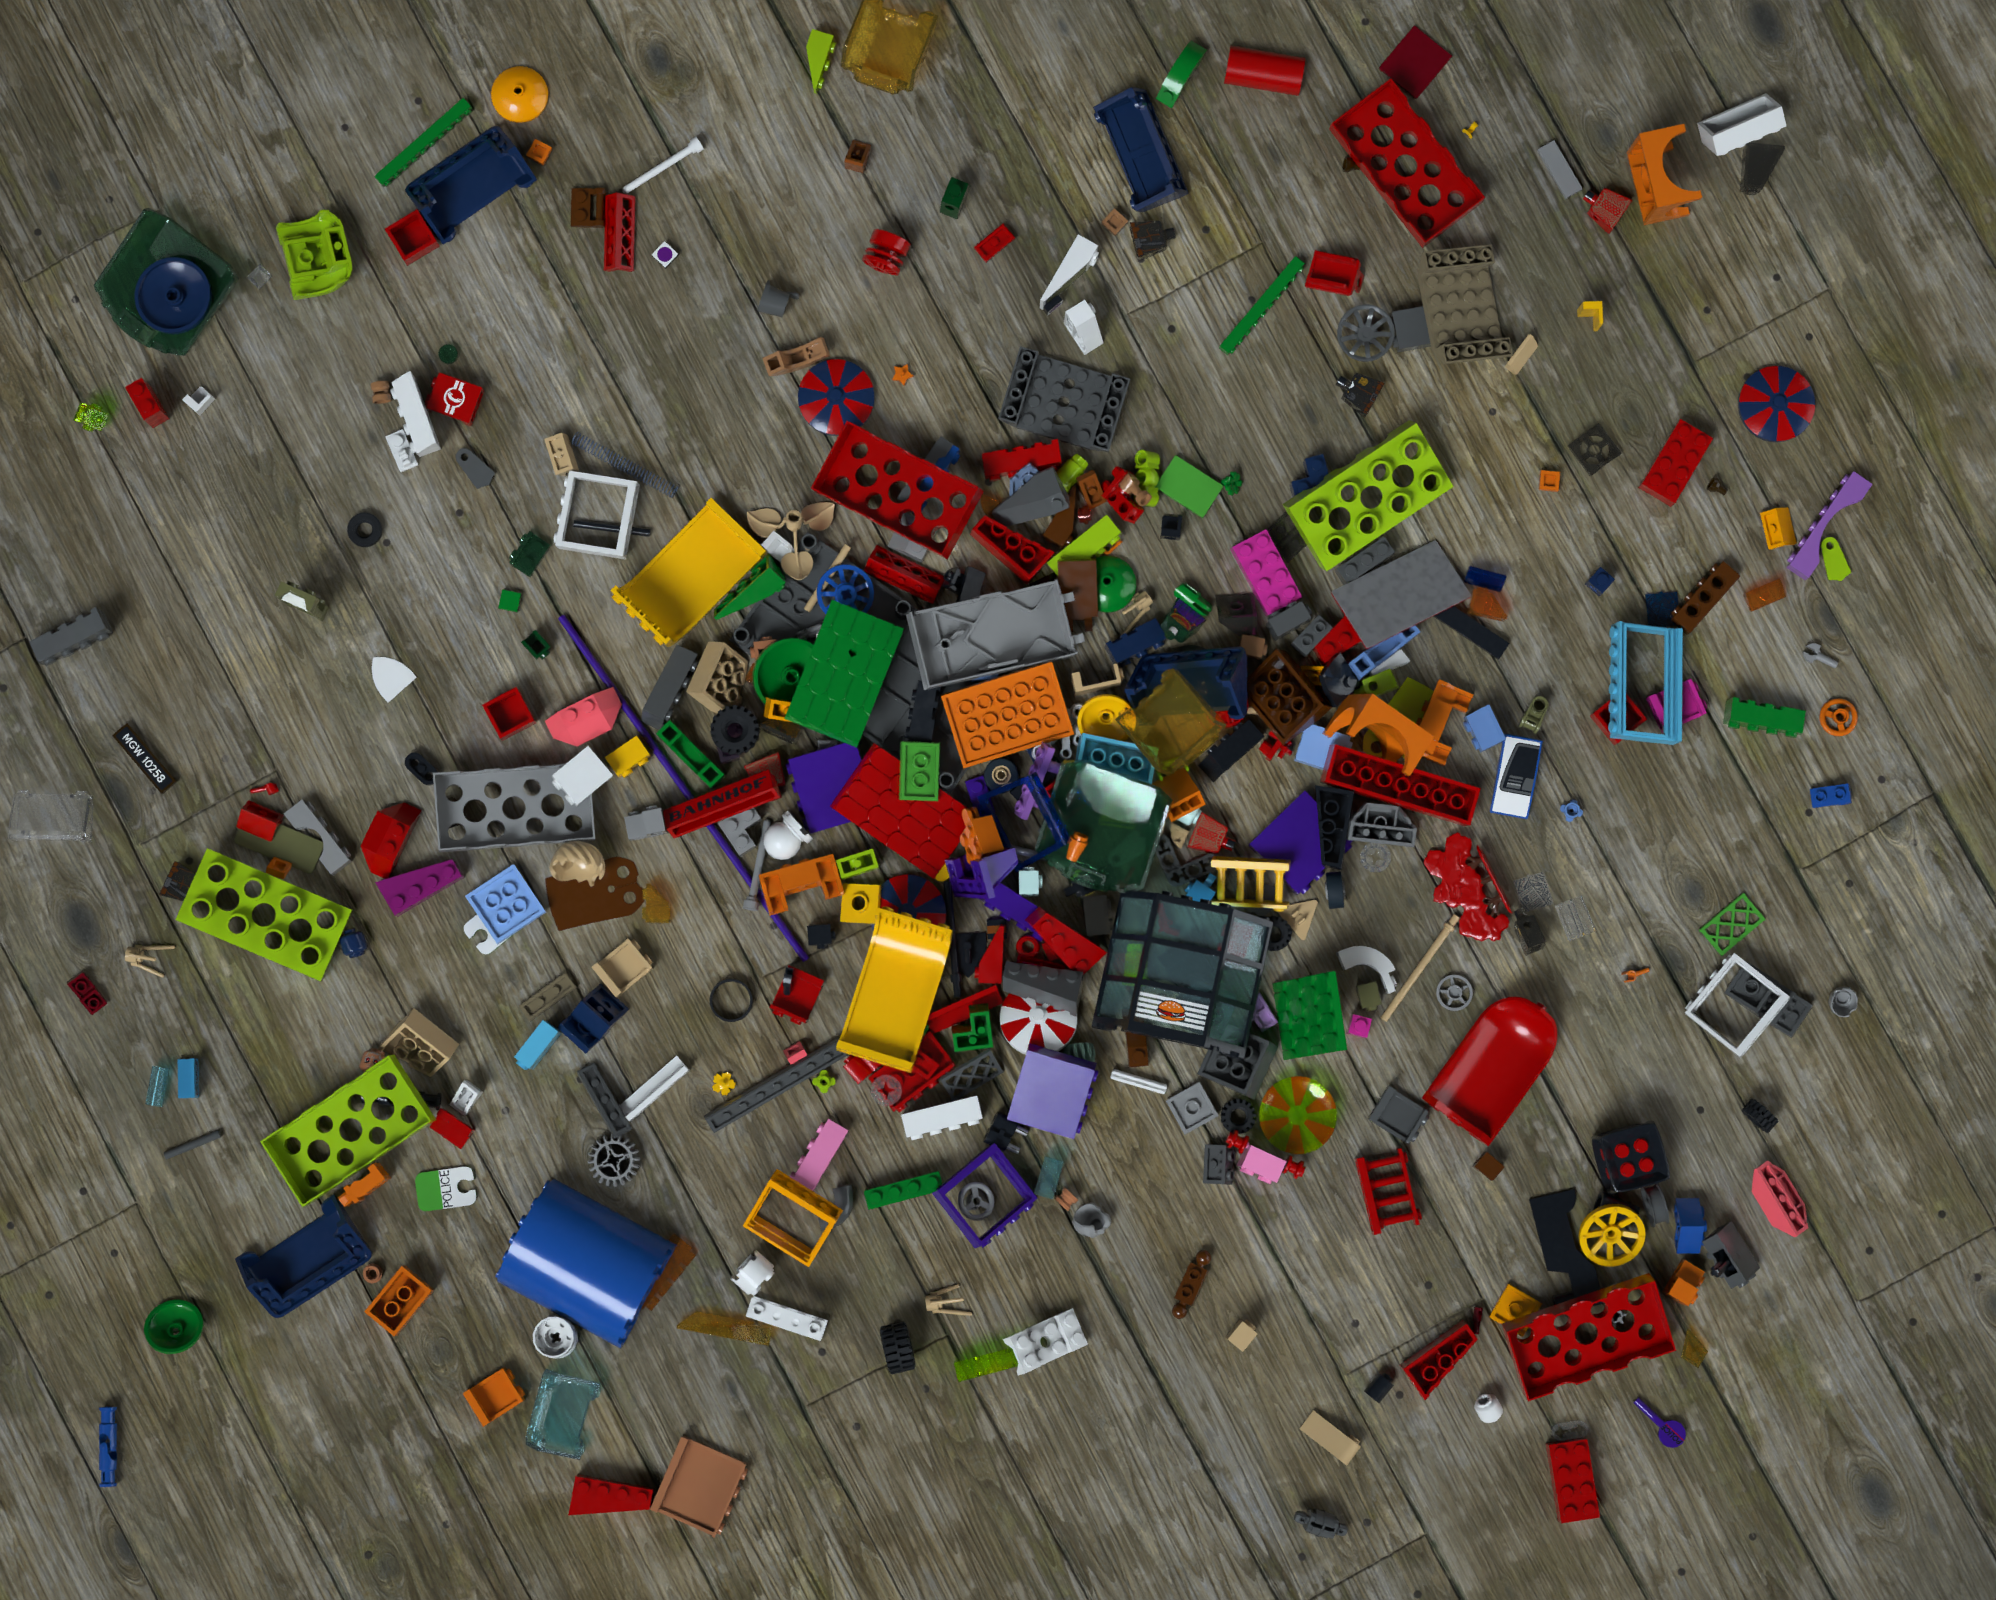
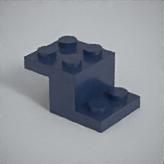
M600 983L580 1001L573 1012L557 1028L586 1054L607 1035L614 1024L627 1013L629 1008Z

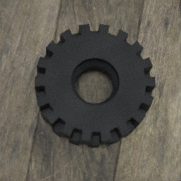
M733 705L731 707L726 706L723 710L720 709L718 714L713 717V722L710 726V733L715 745L721 751L730 755L747 753L749 749L755 746L756 741L759 739V723L753 713L743 706ZM732 723L740 724L743 728L741 736L737 738L729 736V725Z

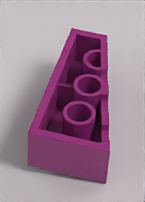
M451 859L375 883L394 916L399 917L465 877L456 862Z

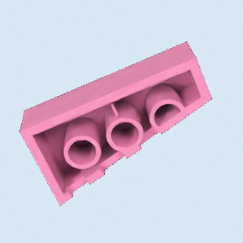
M830 1119L826 1123L822 1122L816 1131L819 1133L816 1140L812 1138L807 1146L809 1152L806 1156L802 1155L797 1163L800 1166L796 1173L792 1171L789 1176L812 1191L815 1190L822 1174L826 1171L831 1159L848 1133L847 1129Z

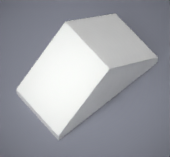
M464 1080L449 1105L466 1116L483 1091L468 1080Z

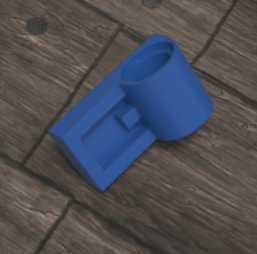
M1850 784L1810 789L1812 808L1852 803Z

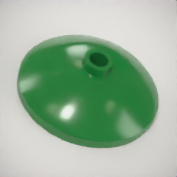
M1101 556L1095 558L1098 611L1103 613L1119 611L1126 607L1134 597L1136 591L1134 571L1127 562L1118 557ZM1110 579L1111 582L1110 584L1106 585L1104 584V580Z
M184 1300L166 1301L155 1307L146 1318L144 1335L148 1344L158 1352L164 1354L181 1353L191 1348L199 1340L204 1326L203 1318L198 1308L190 1302Z

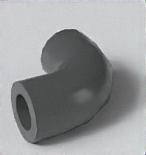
M852 1185L833 1188L834 1205L843 1210L834 1227L841 1225L852 1211ZM818 1217L820 1229L823 1231L827 1227L828 1222Z

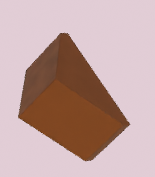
M853 140L844 161L845 169L864 173L871 144Z

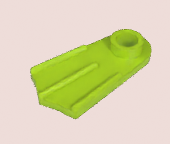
M1833 537L1825 538L1821 542V550L1828 580L1842 581L1851 573V570L1838 541ZM1828 542L1832 544V549L1830 550L1826 547Z

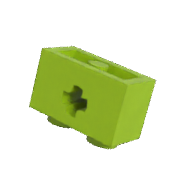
M873 849L836 860L842 880L879 869Z

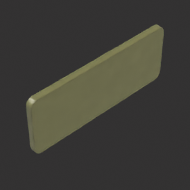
M281 824L276 828L271 842L241 829L238 830L234 840L236 844L272 859L277 857L292 863L291 867L308 874L314 872L323 851L322 841Z

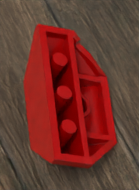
M401 803L377 811L361 844L362 852L371 873L384 879L390 878L422 812L421 810L409 804Z

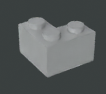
M657 805L646 807V811H642V814L639 811L628 813L627 817H624L629 841L668 834L663 810L658 808Z
M754 808L726 818L718 823L740 857L756 848V845L746 832V830L762 821Z

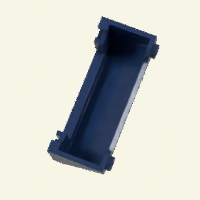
M494 126L407 185L405 192L441 243L445 244L454 239L456 235L454 227L515 185L520 188H528L537 179L513 142L499 126Z
M1243 647L1150 654L1142 657L1124 689L1134 711L1138 726H1153L1157 723L1160 716L1215 711H1228L1229 717L1236 720L1245 718L1247 713V654Z
M334 1194L321 1204L323 1216L260 1257L255 1252L248 1251L235 1258L246 1288L274 1318L285 1316L365 1264L371 1258L372 1253L367 1243Z

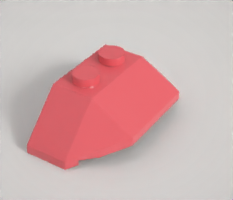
M611 687L558 711L545 720V723L553 739L578 747L612 730L622 703L615 688Z
M1765 1161L1754 1169L1752 1193L1771 1225L1793 1237H1797L1808 1229L1805 1204L1786 1172L1773 1165L1770 1161Z

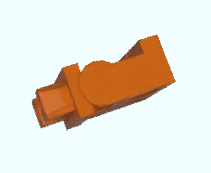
M373 1163L367 1168L370 1171L368 1175L343 1188L345 1192L338 1199L344 1207L350 1206L353 1203L363 1202L365 1200L364 1196L370 1195L391 1179L381 1163Z

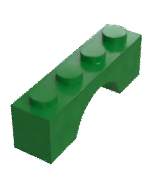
M670 720L656 733L711 790L725 777Z
M937 1171L865 1190L864 1195L868 1210L931 1194L942 1185L940 1172Z

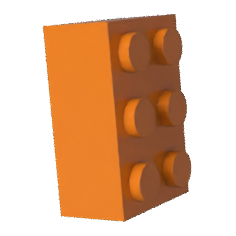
M403 1265L364 1312L395 1337L398 1336L435 1289L407 1266Z

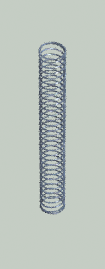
M581 433L579 434V436H578V438H577V440H576L575 443H577L578 439H579L580 436H581ZM576 434L574 435V437H573V439H572V442H571L572 445H574L573 443L575 442L574 438H575ZM594 440L592 441V443H591L589 449L587 450L588 453H589V450H590V448H591V446H592ZM597 442L595 443V445H594V447H593V449H592V451H591L592 453H593V450H594L595 446L597 445ZM601 444L598 445V447H597V449H596V451H595V453H594V454H595V457H597V456H596V452H597V450L599 449V447H600ZM613 451L611 452L609 458L607 459L608 462H609V459H610V457H611ZM615 453L614 456H613V458H612V460L610 461L611 466L614 465V467H617V469H620V470H621L622 465L618 468L619 463H618L616 466H615L616 461L612 464V461H613L614 457L616 456V453ZM628 460L627 463H626V465H625V467H624L621 471L624 470V473L627 472V475L630 474V476H632V475H631L632 470L628 473V470H629V468H630L632 462L630 463L628 469L625 471V468H626V466H627V464H628V462H629V460ZM644 468V470H643L641 476L639 477V478H640V481L643 480V483H645V482H644V479H645V477H646V475H647V473H648V471H649V470H647V472H646L644 478L641 480V477H642V475H643V473H644V471H645L646 468ZM677 485L676 488L674 489V491H673V493H672L671 496H670L671 490L669 491V493H668V494H669V497H671V498L674 497L675 493L677 492L678 485Z

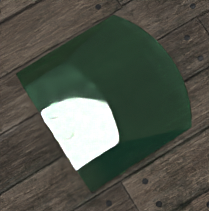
M145 208L95 282L94 288L102 300V306L111 314L112 320L130 337L146 347L154 348L162 353L185 356L231 292L239 277L231 264L173 219L150 208ZM177 257L193 262L206 274L212 289V302L206 317L195 328L180 334H166L153 329L141 318L135 305V288L141 274L151 264L164 258Z
M1063 760L1057 774L1035 850L1048 861L1047 864L1049 866H1054L1062 872L1061 875L1082 886L1108 892V890L1119 891V893L1143 890L1173 800L1158 786L1091 761ZM1074 832H1080L1088 836V845L1077 862L1066 858L1070 836Z

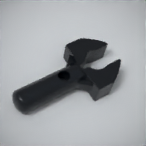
M785 968L783 978V993L785 995H790L794 968Z

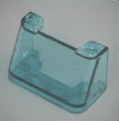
M546 1369L541 1378L525 1441L526 1445L536 1451L580 1460L581 1455L585 1451V1444H583V1440L580 1438L589 1401H594L600 1395V1383Z

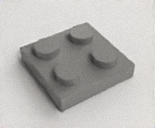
M1200 1082L1166 1100L1184 1135L1218 1117Z

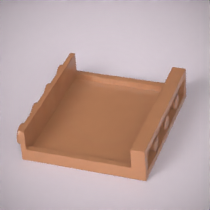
M682 1435L650 1510L667 1515L715 1538L716 1534L721 1535L725 1524L722 1523L724 1516H729L733 1507L730 1505L732 1497L737 1498L741 1487H738L740 1479L744 1480L749 1470L745 1468L747 1463Z

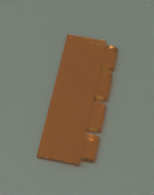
M675 1233L669 1241L677 1246L659 1280H656L642 1309L647 1307L652 1311L660 1301L655 1294L658 1293L663 1297L672 1286L667 1279L670 1278L675 1282L685 1270L679 1264L682 1262L688 1266L696 1256L691 1252L692 1247Z

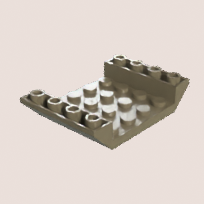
M1492 245L1422 252L1417 277L1431 349L1443 364L1513 356L1510 337L1502 338L1489 274L1488 267L1495 263Z

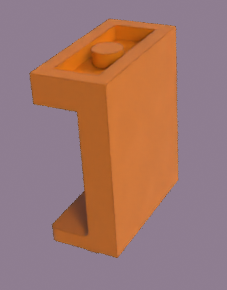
M501 1368L463 1393L483 1427L525 1400L523 1396L526 1394L520 1385L516 1386L513 1381L515 1376L510 1369Z

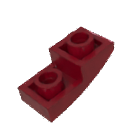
M83 970L67 982V985L77 995L79 1001L91 1015L107 1004L105 998Z

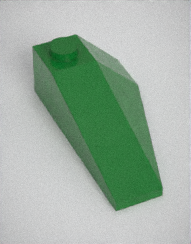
M767 554L750 570L752 574L747 580L742 579L738 583L735 593H729L715 608L714 618L716 620L763 600L784 588L786 583L785 575L770 554Z

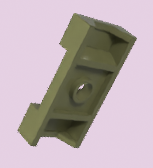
M287 581V584L284 582L280 583L274 596L288 607L296 608L323 622L329 609L325 605L326 601L315 597L316 593L311 590L305 589V591L297 589L299 585Z

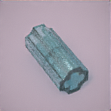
M152 1066L145 1104L163 1107L170 1068Z

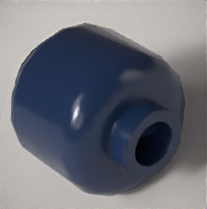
M355 928L344 931V936L339 939L343 954L349 956V958L364 955V951L368 948L363 932H356Z

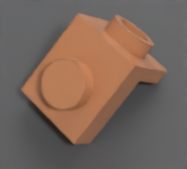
M772 636L760 638L761 641L753 642V647H750L751 659L755 658L756 662L759 650H763L777 639L772 640Z

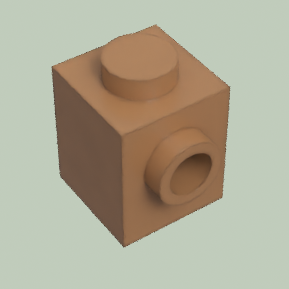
M1242 635L1239 647L1245 649L1248 658L1261 660L1262 655L1266 656L1268 644H1264V638Z

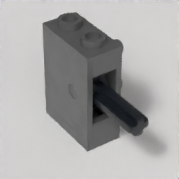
M1732 1221L1718 1227L1702 1241L1708 1251L1706 1253L1709 1260L1713 1259L1715 1264L1711 1268V1276L1715 1275L1716 1278L1724 1277L1731 1289L1736 1286L1741 1288L1748 1284L1749 1280L1756 1276L1755 1272L1760 1269V1266Z

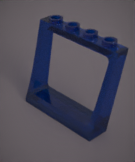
M1037 772L977 796L980 802L978 804L980 812L983 815L986 814V816L992 815L1003 847H1012L989 802L990 797L1026 784L1056 841L1055 844L1025 861H1020L1018 858V864L1014 868L1015 872L1072 841Z

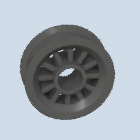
M1657 1183L1655 1186L1642 1187V1202L1651 1226L1654 1228L1655 1224L1661 1222L1668 1224V1208L1660 1185Z

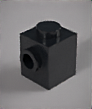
M830 924L807 926L809 946H817V949L829 948L828 945H832V940H836L835 928H831Z

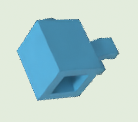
M1210 873L1204 883L1198 880L1194 883L1190 881L1184 890L1187 892L1186 896L1193 897V901L1200 902V899L1211 901L1216 892L1210 889L1217 877Z

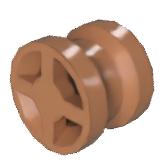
M1065 1187L1062 1189V1193L1054 1198L1067 1211L1071 1209L1073 1203L1078 1201Z

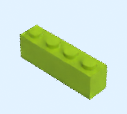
M1105 515L1049 560L1047 564L1058 576V560L1091 559L1094 556L1098 558L1106 551L1104 548L1107 545L1111 544L1113 546L1121 539L1119 536L1122 533L1108 515Z

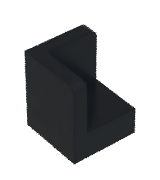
M1164 515L1162 517L1160 539L1179 541L1182 515H1178V517Z

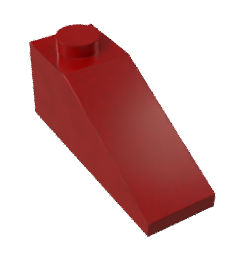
M1004 924L999 925L979 961V967L975 966L974 978H978V983H1002Z

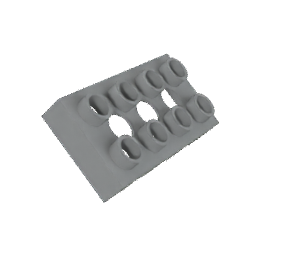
M566 763L553 766L536 765L511 769L494 768L469 772L433 773L439 852L559 844L568 841H595L592 794L578 806L575 804L571 806L564 798L565 792L562 789L558 790L552 784L554 780L552 775ZM529 780H535L540 785V792L535 796H529L523 790L524 784ZM489 783H496L501 787L502 792L498 798L491 799L485 795L484 789ZM450 786L460 787L463 792L461 799L456 802L448 800L445 795L447 788ZM557 794L563 799L564 810L560 815L551 817L542 811L541 802L545 796ZM518 797L523 800L526 810L521 818L513 820L504 815L502 806L507 798ZM470 800H480L485 804L487 813L483 820L470 822L465 818L463 809ZM572 815L579 817L582 821V827L575 832L569 831L565 826V820ZM537 818L543 823V830L539 834H531L527 831L526 824L530 819ZM498 821L503 824L505 830L500 837L489 835L487 827L491 822ZM454 824H460L465 828V836L460 840H453L448 834L449 828Z

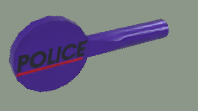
M1639 1397L1633 1402L1659 1427L1658 1437L1663 1445L1675 1448L1684 1442L1686 1432L1681 1423L1673 1420L1664 1422Z

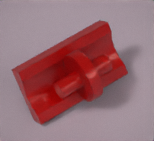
M1272 731L1268 735L1277 740L1272 746L1268 742L1263 741L1258 749L1266 756L1265 759L1269 762L1278 749L1281 750L1277 755L1280 759L1285 754L1291 756L1293 753L1289 749L1292 742L1289 741L1282 745Z

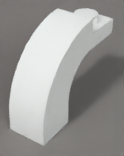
M1353 946L1336 952L1343 971L1356 965H1367L1378 973L1386 994L1396 991L1397 983L1393 975H1389V972L1394 971L1395 968L1391 961L1380 951L1366 946Z

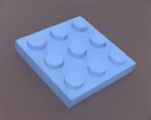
M514 864L465 896L497 945L546 913Z

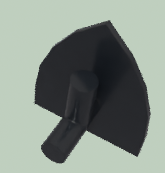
M986 933L956 934L959 971L968 978L975 972V966L979 967V961L986 950Z

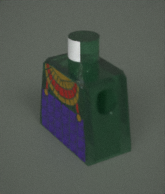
M1178 597L1168 610L1160 626L1165 631L1164 635L1168 640L1175 639L1179 643H1183L1199 631L1206 622V619Z

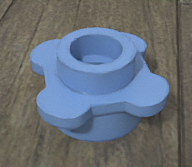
M1575 799L1560 807V811L1566 816L1565 820L1567 822H1572L1575 817H1581L1583 814Z

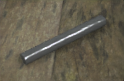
M218 1130L164 1152L165 1159H170L219 1139L221 1134Z

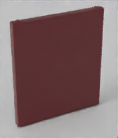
M1414 25L1378 69L1417 100L1452 58V55Z

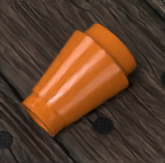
M1074 832L1070 836L1066 856L1068 860L1077 862L1088 845V836L1080 832Z

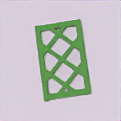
M1742 893L1701 927L1699 932L1723 956L1761 924L1765 918L1747 898L1745 893ZM1743 899L1746 902V910L1735 909V904ZM1731 911V923L1720 922V917L1725 912ZM1735 912L1746 913L1745 924L1734 923ZM1749 913L1756 914L1759 918L1753 925L1748 924ZM1711 924H1716L1715 936L1709 935L1705 931ZM1719 925L1730 926V937L1719 936ZM1734 926L1745 927L1744 932L1738 938L1733 937ZM1718 939L1729 940V945L1721 950L1718 946Z

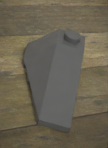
M1051 466L1035 473L1026 484L1018 488V491L1011 497H1007L992 510V514L998 523L1007 527L1063 511L1069 508V496L1054 467Z

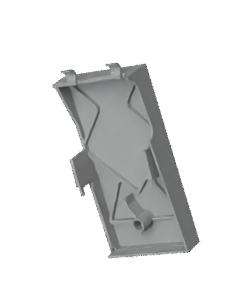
M1058 580L1006 593H1001L1000 591L972 597V599L909 612L906 617L924 690L1027 668L1051 660L1054 662L1067 659L1078 654L1074 644L1085 642L1083 633L1078 635L1071 634L1064 603L1075 600L1073 592L1062 594Z

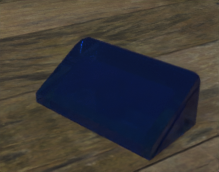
M1470 566L1466 571L1464 582L1500 592L1507 576Z

